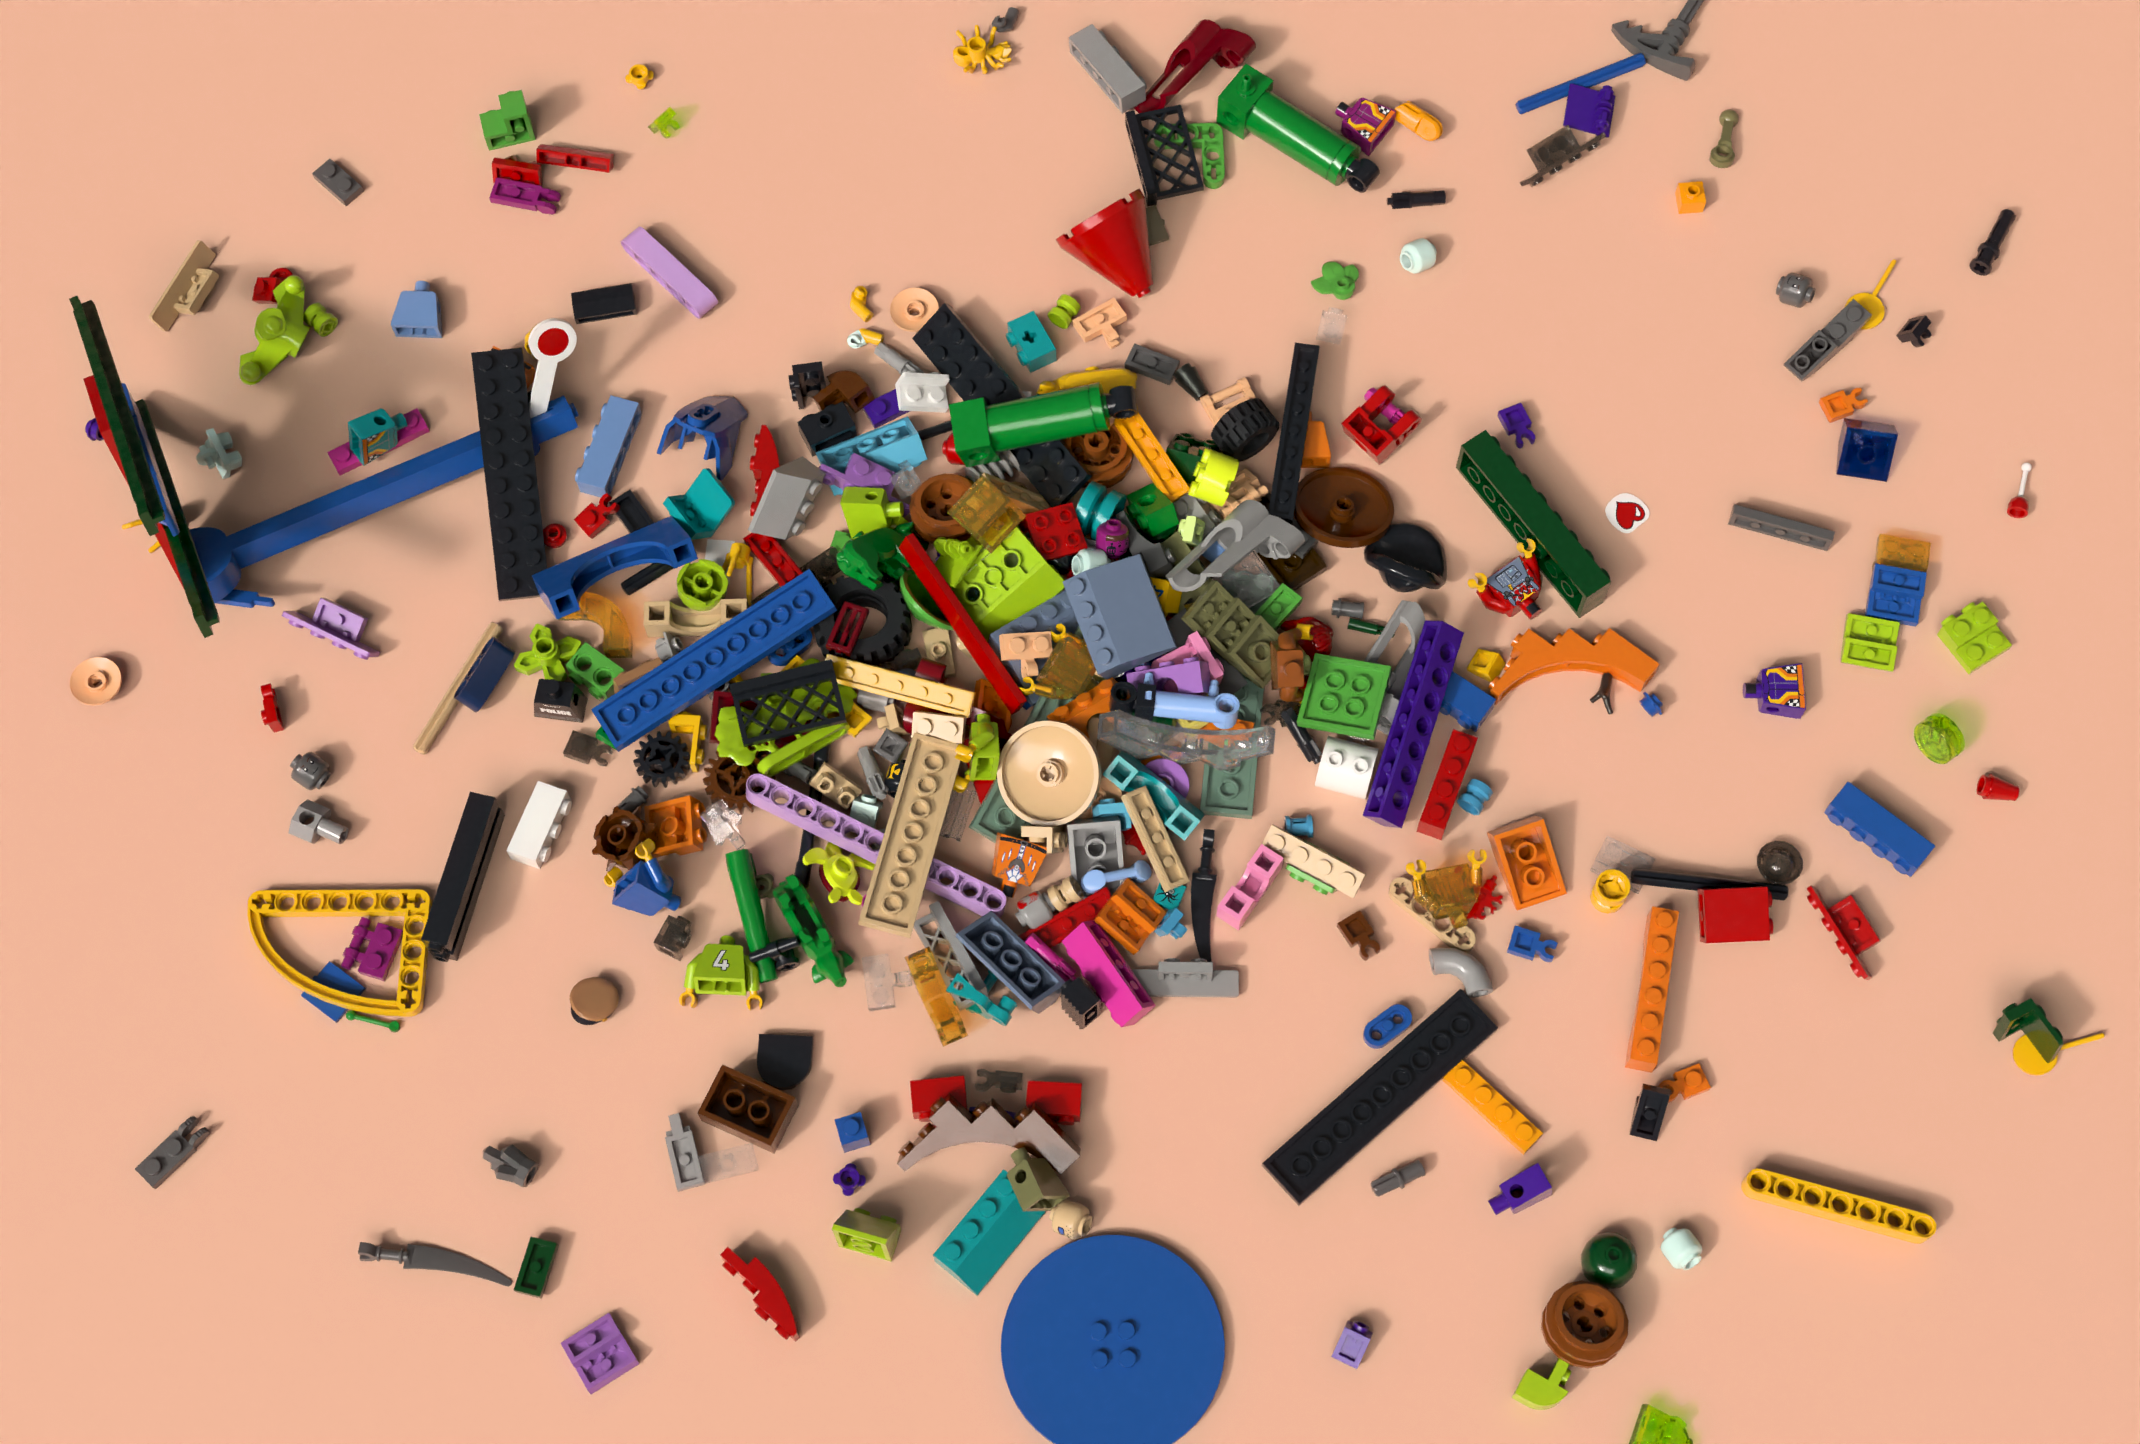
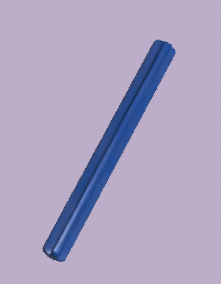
M1642 53L1630 56L1521 99L1515 104L1519 114H1524L1567 97L1570 83L1590 88L1643 67L1646 64V59Z

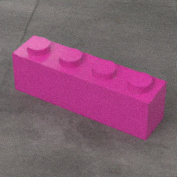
M1094 920L1082 922L1062 940L1067 948L1068 955L1076 961L1083 977L1094 987L1096 995L1105 1003L1111 1012L1112 1019L1120 1027L1135 1025L1156 1006L1103 928Z

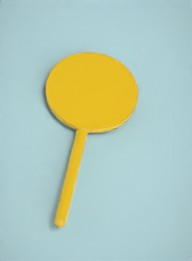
M1895 259L1890 262L1872 294H1855L1849 298L1845 305L1846 307L1854 299L1872 314L1871 319L1861 328L1863 330L1872 329L1883 320L1884 306L1876 296L1896 264Z
M2099 1033L2063 1044L2060 1050L2102 1039L2105 1035ZM2026 1035L2020 1037L2013 1047V1059L2016 1065L2027 1074L2036 1076L2047 1074L2057 1063L2058 1054L2053 1061L2047 1063Z

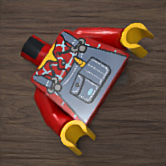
M1526 539L1528 543L1526 550L1522 542H1518L1516 546L1520 553H1524L1523 558L1519 555L1488 578L1483 573H1475L1478 583L1474 579H1469L1468 586L1473 589L1477 588L1476 593L1487 609L1506 614L1508 617H1513L1522 610L1531 620L1542 610L1535 603V600L1539 597L1542 582L1536 556L1532 553L1536 548L1534 540Z

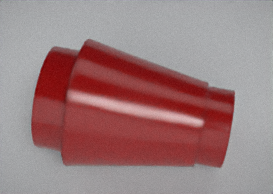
M1988 774L1987 776L1982 775L1979 778L1976 791L1983 799L2016 801L2019 795V786Z

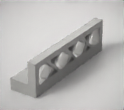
M939 901L929 905L931 913L916 920L914 929L946 987L948 988L954 979L946 974L947 968L951 964L960 967V975L963 978L965 976L967 981L977 991L989 997L986 985L963 944L955 937L957 933ZM935 921L938 928L935 936L924 934L921 927ZM937 943L948 945L950 949L947 957L938 956L934 953ZM958 982L955 988L960 990V987L964 985ZM951 994L959 1011L975 1004L968 999L961 1002L959 996Z

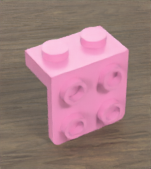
M1198 631L1188 635L1185 645L1154 660L1151 664V669L1159 668V663L1174 661L1175 665L1183 664V659L1199 657V661L1208 662L1211 681L1217 680L1220 685L1224 675L1223 665L1219 659H1214L1207 639L1205 637L1201 638ZM1173 679L1166 682L1163 687L1166 692L1178 693L1177 684Z

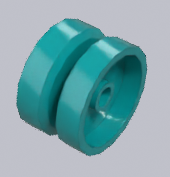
M1095 481L1089 483L1075 510L1084 537L1091 532V540L1096 541L1098 526L1109 519H1116L1115 515L1125 509L1127 496L1115 490L1107 494L1106 486Z

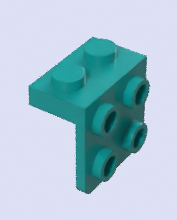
M706 468L700 472L685 495L668 496L663 505L691 537V540L712 537L734 507L735 501L711 469Z

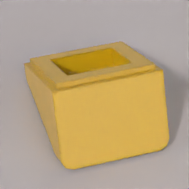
M1478 648L1467 667V671L1488 682H1492L1496 676L1499 677L1505 666V661L1499 653Z

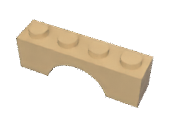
M747 598L721 599L709 611H696L678 606L671 601L644 602V628L648 637H664L663 632H667L675 637L706 636L748 609L749 605Z

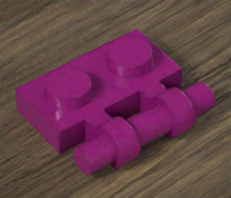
M361 917L358 926H354L352 931L354 936L349 948L346 947L343 952L344 959L341 967L351 970L354 961L361 963L358 968L360 974L385 982L402 941L403 930L378 922L374 932L368 930L371 920ZM363 940L370 941L365 954L359 952Z

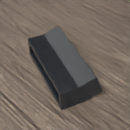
M632 283L571 293L576 324L637 315Z

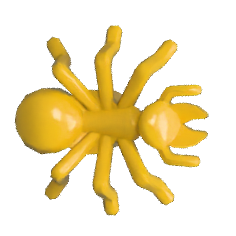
M975 25L976 37L970 38L968 42L959 30L956 31L957 36L962 40L963 46L954 48L953 59L958 66L964 67L963 72L972 74L977 64L981 63L982 73H988L985 59L996 71L1000 67H1004L1003 63L1011 61L1010 57L1007 58L1011 54L1008 41L998 43L990 48L994 43L997 27H992L987 45L985 40L980 37L978 25ZM991 56H992L995 60H999L1000 62H997V63L995 64V62L993 61V59L991 58Z

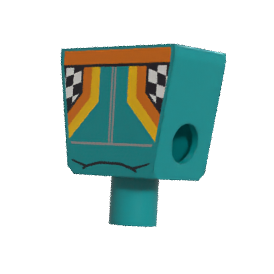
M380 408L348 422L350 449L363 466L398 444L397 431L407 426L405 417L401 413L390 417L384 409Z

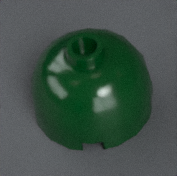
M1605 1232L1594 1236L1586 1243L1581 1253L1584 1276L1590 1282L1598 1283L1607 1289L1623 1287L1632 1279L1637 1269V1253L1633 1244L1626 1237L1618 1233Z

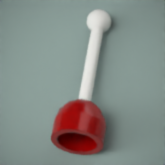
M2028 462L2023 463L2021 466L2023 474L2018 497L2012 498L2008 504L2007 513L2014 518H2024L2028 515L2029 504L2023 498L2028 472L2032 469L2031 464Z

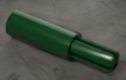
M1350 618L1347 629L1380 635L1385 627Z

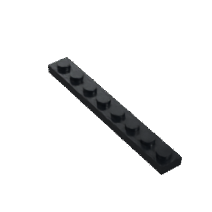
M1296 342L1268 510L1269 515L1279 517L1290 524L1293 523L1320 348L1318 345Z

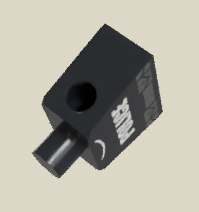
M539 679L534 699V716L583 723L588 699L574 683L553 679Z

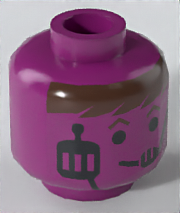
M1109 519L1100 524L1096 531V549L1103 550L1109 559L1121 557L1129 548V528L1117 519Z

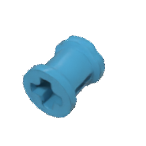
M1311 814L1301 818L1285 816V831L1294 836L1307 835L1309 838H1313Z

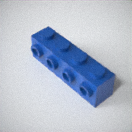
M1850 782L1845 784L1824 812L1832 823L1838 826L1841 825L1849 831L1855 840L1864 842L1875 855L1887 859L1898 872L1907 874L1909 877L1915 873L1935 847L1934 844Z

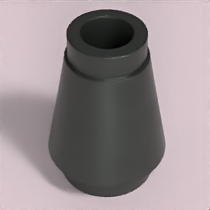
M1190 363L1183 365L1174 373L1175 382L1196 401H1199L1200 397L1208 393L1196 367H1192Z

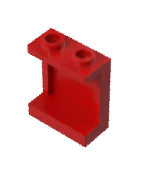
M1768 887L1697 888L1700 942L1727 943L1770 940V934H1773L1774 927L1772 918H1769L1772 894L1768 891Z

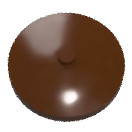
M1342 467L1324 468L1308 474L1298 484L1294 510L1295 519L1306 533L1320 542L1341 548L1364 547L1380 540L1391 526L1394 505L1389 492L1380 482L1363 472Z

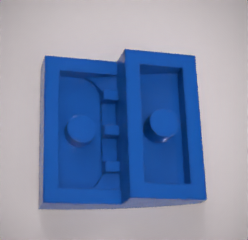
M1875 563L1868 592L1865 616L1900 622L1903 625L1916 627L1919 621L1921 599L1924 597L1927 573Z

